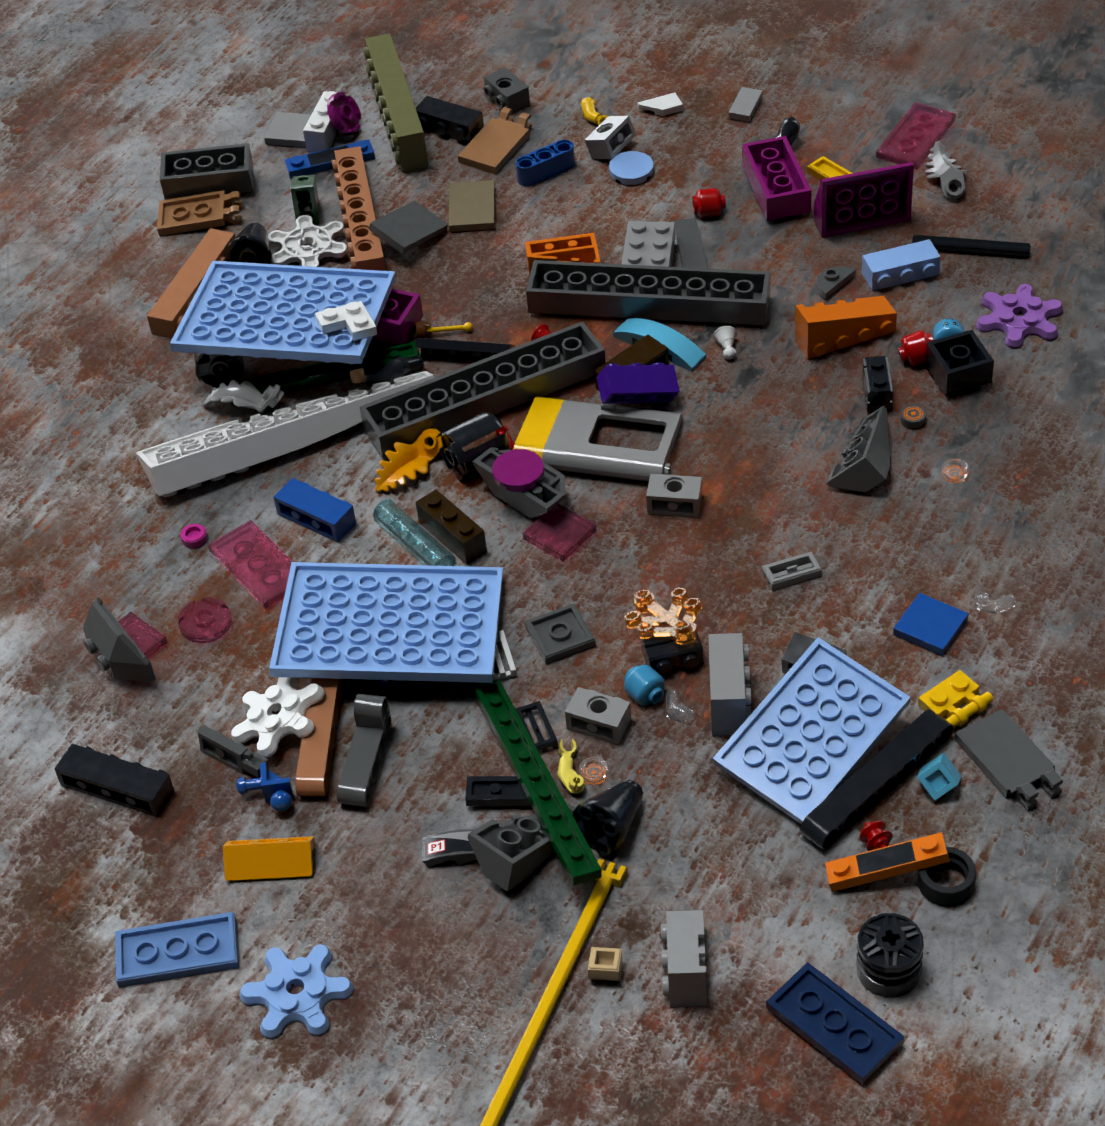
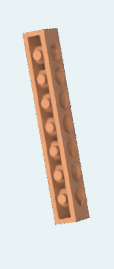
M361 147L335 150L336 160H332V166L335 173L338 197L341 200L339 202L341 213L343 214L344 228H346L347 242H350L348 243L352 269L386 271L380 238L369 230L370 223L376 219Z

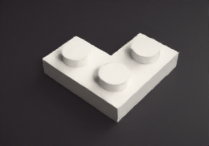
M362 301L350 302L340 307L327 308L315 313L316 322L323 334L347 328L354 341L377 335L376 325Z

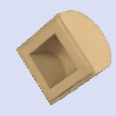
M591 947L588 979L620 981L622 949Z

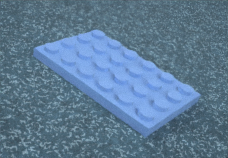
M818 637L713 757V764L801 824L810 812L843 784L910 704L911 697Z

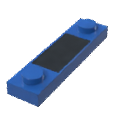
M364 140L305 155L293 156L284 159L289 178L292 179L295 176H304L333 169L332 160H336L335 150L360 146L364 162L375 159L374 150L370 140Z

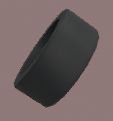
M946 847L950 862L918 870V887L921 894L928 901L939 906L952 907L964 903L971 897L975 890L976 866L972 858L964 851L954 847ZM949 866L958 869L964 874L965 881L954 887H943L934 883L929 878V872L937 867Z

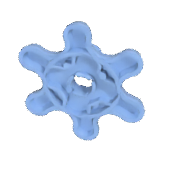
M316 945L307 957H299L295 960L288 959L286 953L280 948H270L264 959L265 965L270 970L265 980L249 982L242 986L239 994L242 1003L246 1005L261 1004L268 1009V1014L260 1025V1031L265 1038L272 1039L278 1037L287 1024L295 1021L303 1023L310 1034L314 1036L323 1035L330 1026L328 1018L323 1013L325 1004L335 999H347L353 994V983L349 979L325 975V968L332 960V952L325 945ZM291 984L304 987L298 994L288 992Z

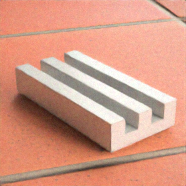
M498 631L496 643H501L509 671L505 672L496 644L495 661L499 673L494 674L493 672V680L517 676L504 631Z

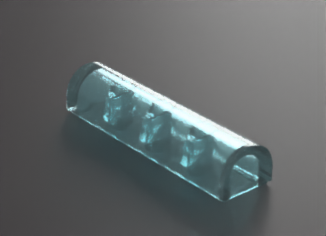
M383 500L376 506L373 512L374 521L422 565L454 566L457 564L456 557L392 500Z

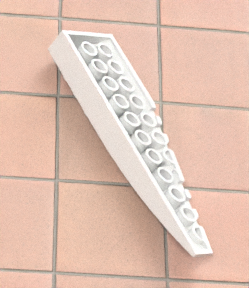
M423 371L396 378L392 385H390V382H380L373 384L371 390L368 391L359 390L358 388L348 391L349 395L345 397H337V394L299 403L296 404L295 410L291 408L276 409L272 416L253 415L250 416L251 420L249 422L239 423V420L230 421L138 451L136 455L154 491L159 496H173L177 494V490L186 487L187 489L197 488L201 486V482L210 479L211 481L221 480L225 478V474L231 472H245L249 469V466L301 449L362 422L360 406L434 378V375Z

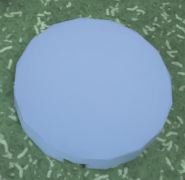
M638 151L620 153L609 164L611 178L615 181L616 179L624 185L641 184L647 181V177L653 175L654 170L651 157Z

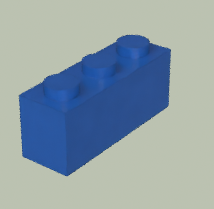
M294 478L273 497L277 515L337 543L356 524L354 508L349 502L342 501L331 496L328 492L320 491L308 483Z

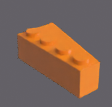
M884 296L857 298L854 302L846 303L845 300H838L835 304L830 305L819 302L814 303L812 307H805L803 304L795 305V342L808 360L896 332L897 313Z

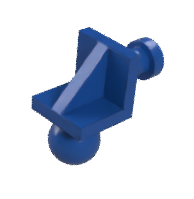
M266 762L260 763L261 778L246 780L245 777H241L236 781L237 791L241 795L247 794V791L262 789L265 802H270L271 807L277 812L288 810L292 804V799H294L290 778L277 776L267 769Z

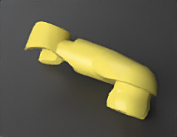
M561 739L559 745L561 758L559 759L557 776L571 794H579L585 788L583 777L573 770L574 760L572 757L576 753V742L572 739V750L566 751L563 748V741Z

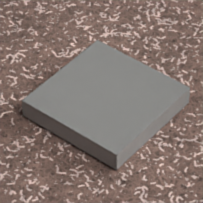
M276 112L264 137L265 144L306 147L303 129L311 114Z

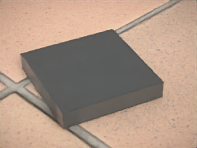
M574 603L524 621L525 628L545 664L596 646L595 638Z

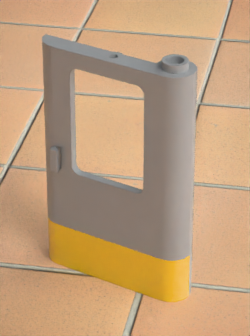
M535 397L515 441L513 450L526 449L535 452L544 463L559 471L649 482L650 474H671V464L667 462L683 415L681 413L616 406V404H596ZM602 418L666 426L659 448L656 451L589 443L598 420Z

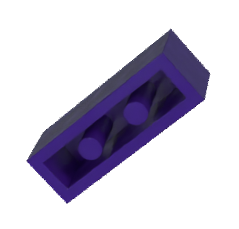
M613 363L606 365L597 376L602 404L671 402L680 392L674 365H664V363H654L652 365L633 363L628 366H619Z

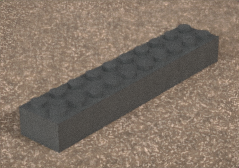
M534 260L526 289L528 313L766 325L770 300V271Z
M582 321L360 406L363 428L381 457L386 458V451L397 452L394 447L395 442L411 445L427 429H436L440 432L447 431L483 412L496 415L532 401L535 397L545 396L594 377V370L606 363L605 349Z

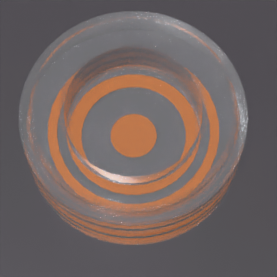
M961 459L945 461L942 466V477L950 483L965 481L968 477L967 463Z
M593 756L581 762L579 771L584 779V783L599 785L606 781L608 778V765L604 759Z

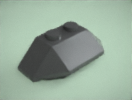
M490 447L473 461L474 467L492 493L529 518L547 513L565 499V475L544 463V477L541 482L539 480L534 488L523 492H510L501 485L499 487L495 483L492 474L494 461L498 456L510 450H498V448Z
M99 597L94 599L83 627L86 640L83 643L87 651L91 655L96 654V660L103 671L108 670L114 679L145 682L156 680L149 659L123 629Z

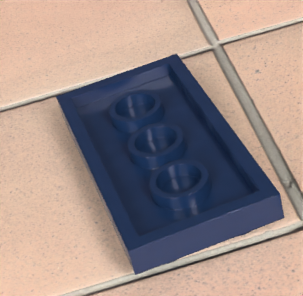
M808 962L766 1001V1009L862 1085L904 1044L905 1036Z

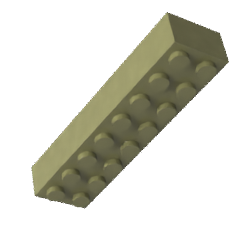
M389 33L365 38L366 47H363L365 60H367L366 72L370 79L375 101L378 104L383 126L386 129L391 151L394 153L395 163L401 166L402 173L428 168L424 132L391 35Z

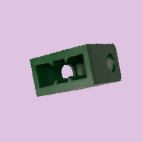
M315 175L292 177L291 194L295 218L309 215L313 219V224L319 225V197ZM310 206V211H304L303 208Z

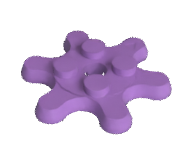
M1021 284L1016 290L1015 295L1005 294L1002 297L994 292H987L983 296L982 305L993 313L981 316L976 322V329L980 332H990L993 330L1004 332L1006 334L1005 344L1007 347L1020 348L1023 345L1024 338L1028 335H1038L1045 340H1054L1058 337L1057 327L1048 322L1047 319L1063 313V306L1059 300L1042 301L1039 297L1034 296V291L1029 284ZM1022 311L1024 316H1016V314Z

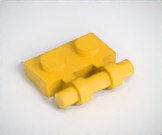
M959 670L918 697V705L924 711L930 709L942 718L946 716L947 719L945 720L954 725V727H960L967 723L968 718L973 714H980L986 710L987 705L993 701V696L989 692H985L981 696L977 695L979 694L980 686ZM964 703L966 704V706L963 707L962 709H961V708H958V707H960L961 705H963Z

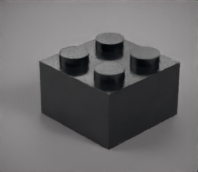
M973 330L926 342L925 365L946 396L992 383L994 360Z

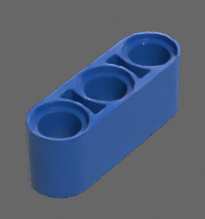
M559 140L516 160L517 182L522 186H531L572 168L575 165L573 142L570 140Z

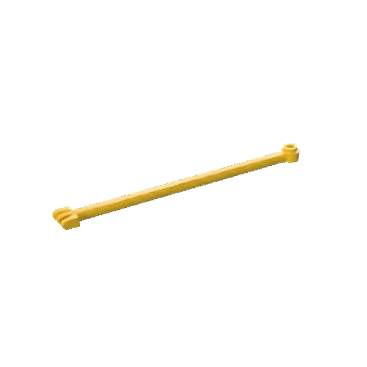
M598 859L597 862L602 869V878L595 879L597 883L480 1126H498L611 886L621 887L628 867L621 865L617 874H615L616 863L610 862L605 871L606 861Z

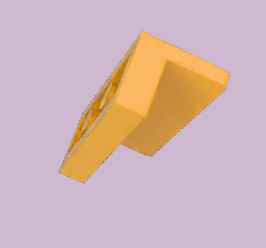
M314 836L227 841L223 845L225 880L311 876L313 874L312 851L315 848Z

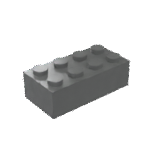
M249 143L161 152L160 183L164 199H175L223 190L225 194H230L234 191H239L241 194L253 192V160Z

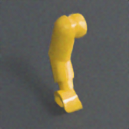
M590 97L584 98L581 101V108L585 119L599 126L608 116L596 112L594 105L596 106V101Z

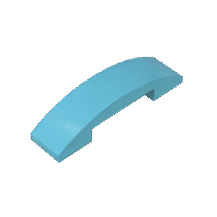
M641 318L626 319L613 332L614 337L632 345L637 340L639 341L646 335H650L668 347L669 354L672 355V363L689 371H693L706 358V354L687 337L655 321Z

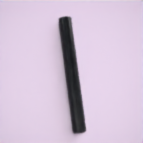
M913 235L912 243L930 239L938 251L1029 257L1031 248L1029 243L928 235Z

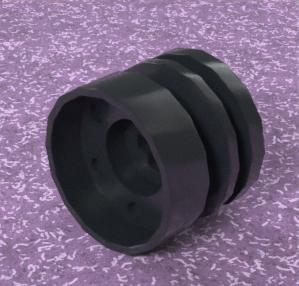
M881 913L869 918L861 926L857 937V977L861 984L873 994L882 997L905 995L918 985L921 977L924 950L923 934L916 923L908 917L896 913Z

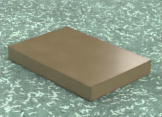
M494 180L449 183V232L495 229Z

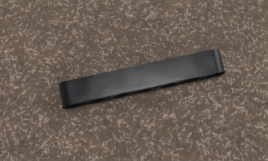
M930 709L923 712L810 812L801 823L800 833L823 850L828 849L943 746L951 737L954 725Z

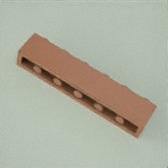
M209 229L148 313L147 319L151 334L173 338L212 261L227 262L225 257L226 249L235 238V233Z

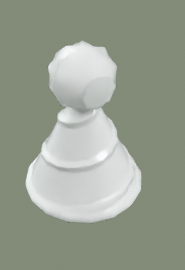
M731 326L720 327L713 335L714 340L725 349L723 356L727 360L734 359L736 356V350L732 345L737 336V331Z

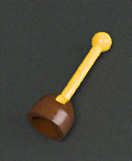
M425 321L415 322L416 338L428 339L433 332L455 330L470 332L473 329V325L469 322L464 325L432 327Z

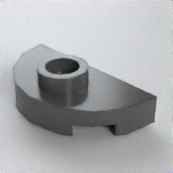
M836 266L822 271L817 278L819 295L825 300L855 277L856 269Z

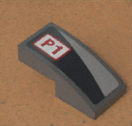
M475 829L453 830L422 837V862L427 867H431L453 859L459 865L477 860L467 838L468 833Z

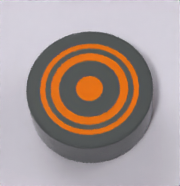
M907 405L901 410L900 421L907 428L915 429L922 427L926 422V411L919 405Z

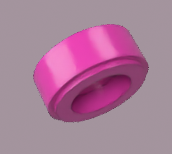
M190 524L184 527L180 534L183 545L190 549L203 546L208 539L205 527L200 524Z

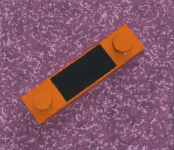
M940 832L825 862L829 885L831 891L834 892L947 863L950 860L943 834Z

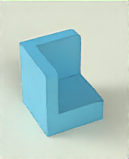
M942 753L923 766L917 778L935 801L959 784L961 774L946 754Z

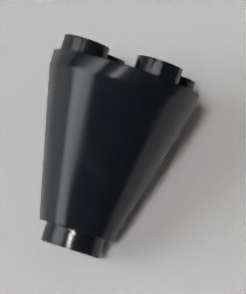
M632 780L621 782L581 802L573 811V817L589 847L595 849L600 855L608 856L611 852L616 851L624 842L642 802L643 790L638 783Z

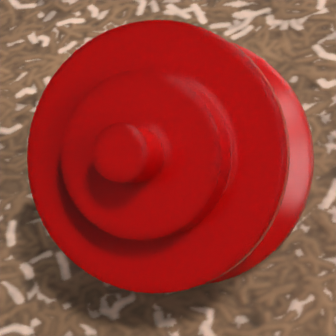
M883 821L866 822L864 824L865 827L861 831L859 839L862 842H867V851L889 845L893 834L885 830L886 824Z

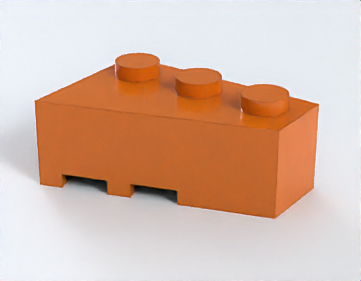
M595 233L525 242L529 277L534 260L601 263Z

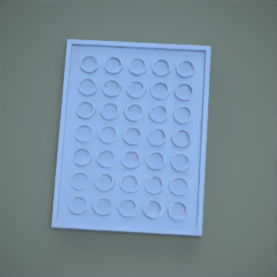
M212 261L170 342L171 351L362 364L373 336L354 341L347 328L323 334L316 322L315 313L327 308L340 307L350 302L362 301L377 327L396 280L395 271Z
M292 562L269 667L270 677L492 683L503 567Z

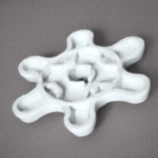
M302 215L296 219L297 227L290 232L275 230L268 234V240L272 245L282 247L280 251L272 254V263L277 265L298 262L301 266L319 267L320 259L324 257L342 258L347 251L345 243L333 240L343 232V223L340 221H332L325 226L319 227L313 224L311 216Z
M279 677L277 685L270 686L265 691V694H259L255 691L247 692L242 699L244 708L248 711L247 719L232 729L233 741L243 744L257 737L259 738L257 752L268 758L276 752L278 743L284 736L295 734L303 738L310 735L314 730V723L305 717V712L311 705L319 702L324 697L325 690L317 684H310L301 690H296L299 678ZM281 710L277 715L272 713V711L277 712Z

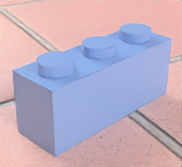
M930 239L862 255V275L872 291L939 275L940 255Z

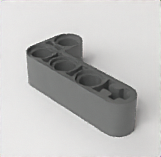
M358 694L354 703L356 729L338 784L337 802L343 805L368 807L390 736L391 714L387 697Z

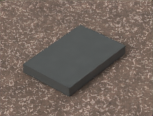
M416 201L371 222L369 226L371 232L402 254L447 231L448 228L446 222Z

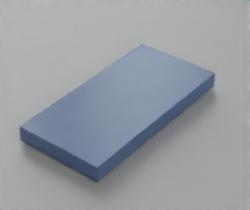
M234 912L115 931L116 982L118 987L239 968L236 917Z

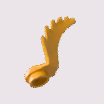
M427 429L411 445L395 442L394 447L397 452L386 451L385 455L390 462L381 460L380 466L384 469L376 470V474L380 478L374 479L377 484L375 490L377 492L383 490L388 492L389 487L396 489L397 482L400 485L406 483L405 476L415 480L416 471L426 474L428 472V463L440 452L439 449L443 447L441 436L436 438L441 432L436 429ZM429 437H431L434 441L432 446H430L428 443Z

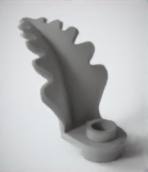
M936 141L934 147L930 149L933 154L928 155V159L932 161L926 163V166L933 167L925 171L926 173H931L927 178H940L944 196L951 200L958 199L965 192L963 174L967 172L959 170L961 166L953 165L956 160L949 159L951 153L945 152L946 147L942 146L940 141ZM955 185L957 191H950L949 186Z
M231 380L228 386L225 383H221L219 388H213L212 393L203 402V406L207 407L217 401L224 403L233 402L238 407L253 408L262 412L268 405L273 408L279 402L284 392L276 384L274 387L269 386L261 394L249 381H243L239 385L236 380Z

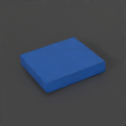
M919 593L893 628V635L943 656L968 621L969 613Z

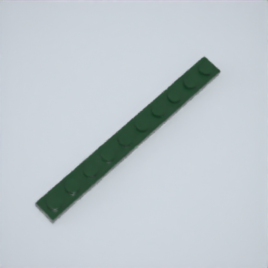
M500 679L493 680L492 683L474 685L473 694L573 886L602 878V869Z

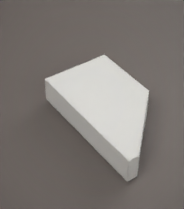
M674 92L638 102V110L642 112L650 110L654 111L655 115L666 116L683 111V104Z

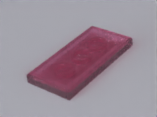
M915 102L877 149L876 158L899 165L913 162L914 169L917 170L930 154V149L934 147L935 142L940 141L954 123L956 114Z
M252 520L208 544L209 551L265 609L284 599L292 561Z

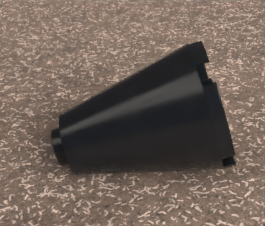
M259 223L247 225L227 246L225 253L227 262L271 264L272 254L265 227Z

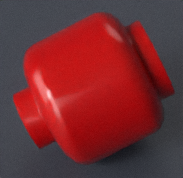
M717 188L699 189L696 192V196H692L693 212L698 214V217L701 219L720 217L722 209H726L725 195H720V191Z
M919 330L901 338V347L897 348L902 362L907 361L913 367L925 363L926 342L933 341L930 333L926 334L924 331Z

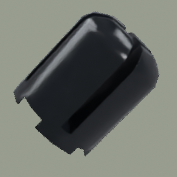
M194 353L195 373L198 380L213 386V388H219L221 383H225L227 386V383H230L231 380H238L241 374L244 373L242 356ZM219 363L222 364V371H219L218 369Z
M483 412L437 435L436 438L441 436L443 445L439 449L448 469L454 467L460 474V477L457 479L462 480L476 472L473 461L490 447L498 448V450L510 449L509 437L507 432L466 452L463 451L462 447L503 427L501 421L492 413Z

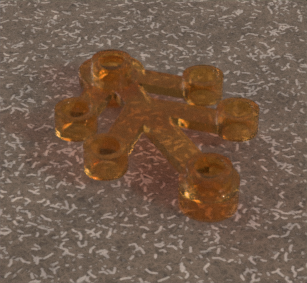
M676 588L671 591L673 602L667 611L656 602L653 593H650L647 589L639 590L635 593L633 599L636 611L628 612L624 616L626 626L628 628L637 627L639 637L643 639L671 636L677 644H689L696 639L698 631L694 620L702 610L700 599L688 598L685 588ZM684 605L686 614L683 620H679L677 618ZM648 612H651L653 615H655V616L641 617L640 613H648ZM660 625H667V626H669V627H656V628H654V626H660Z

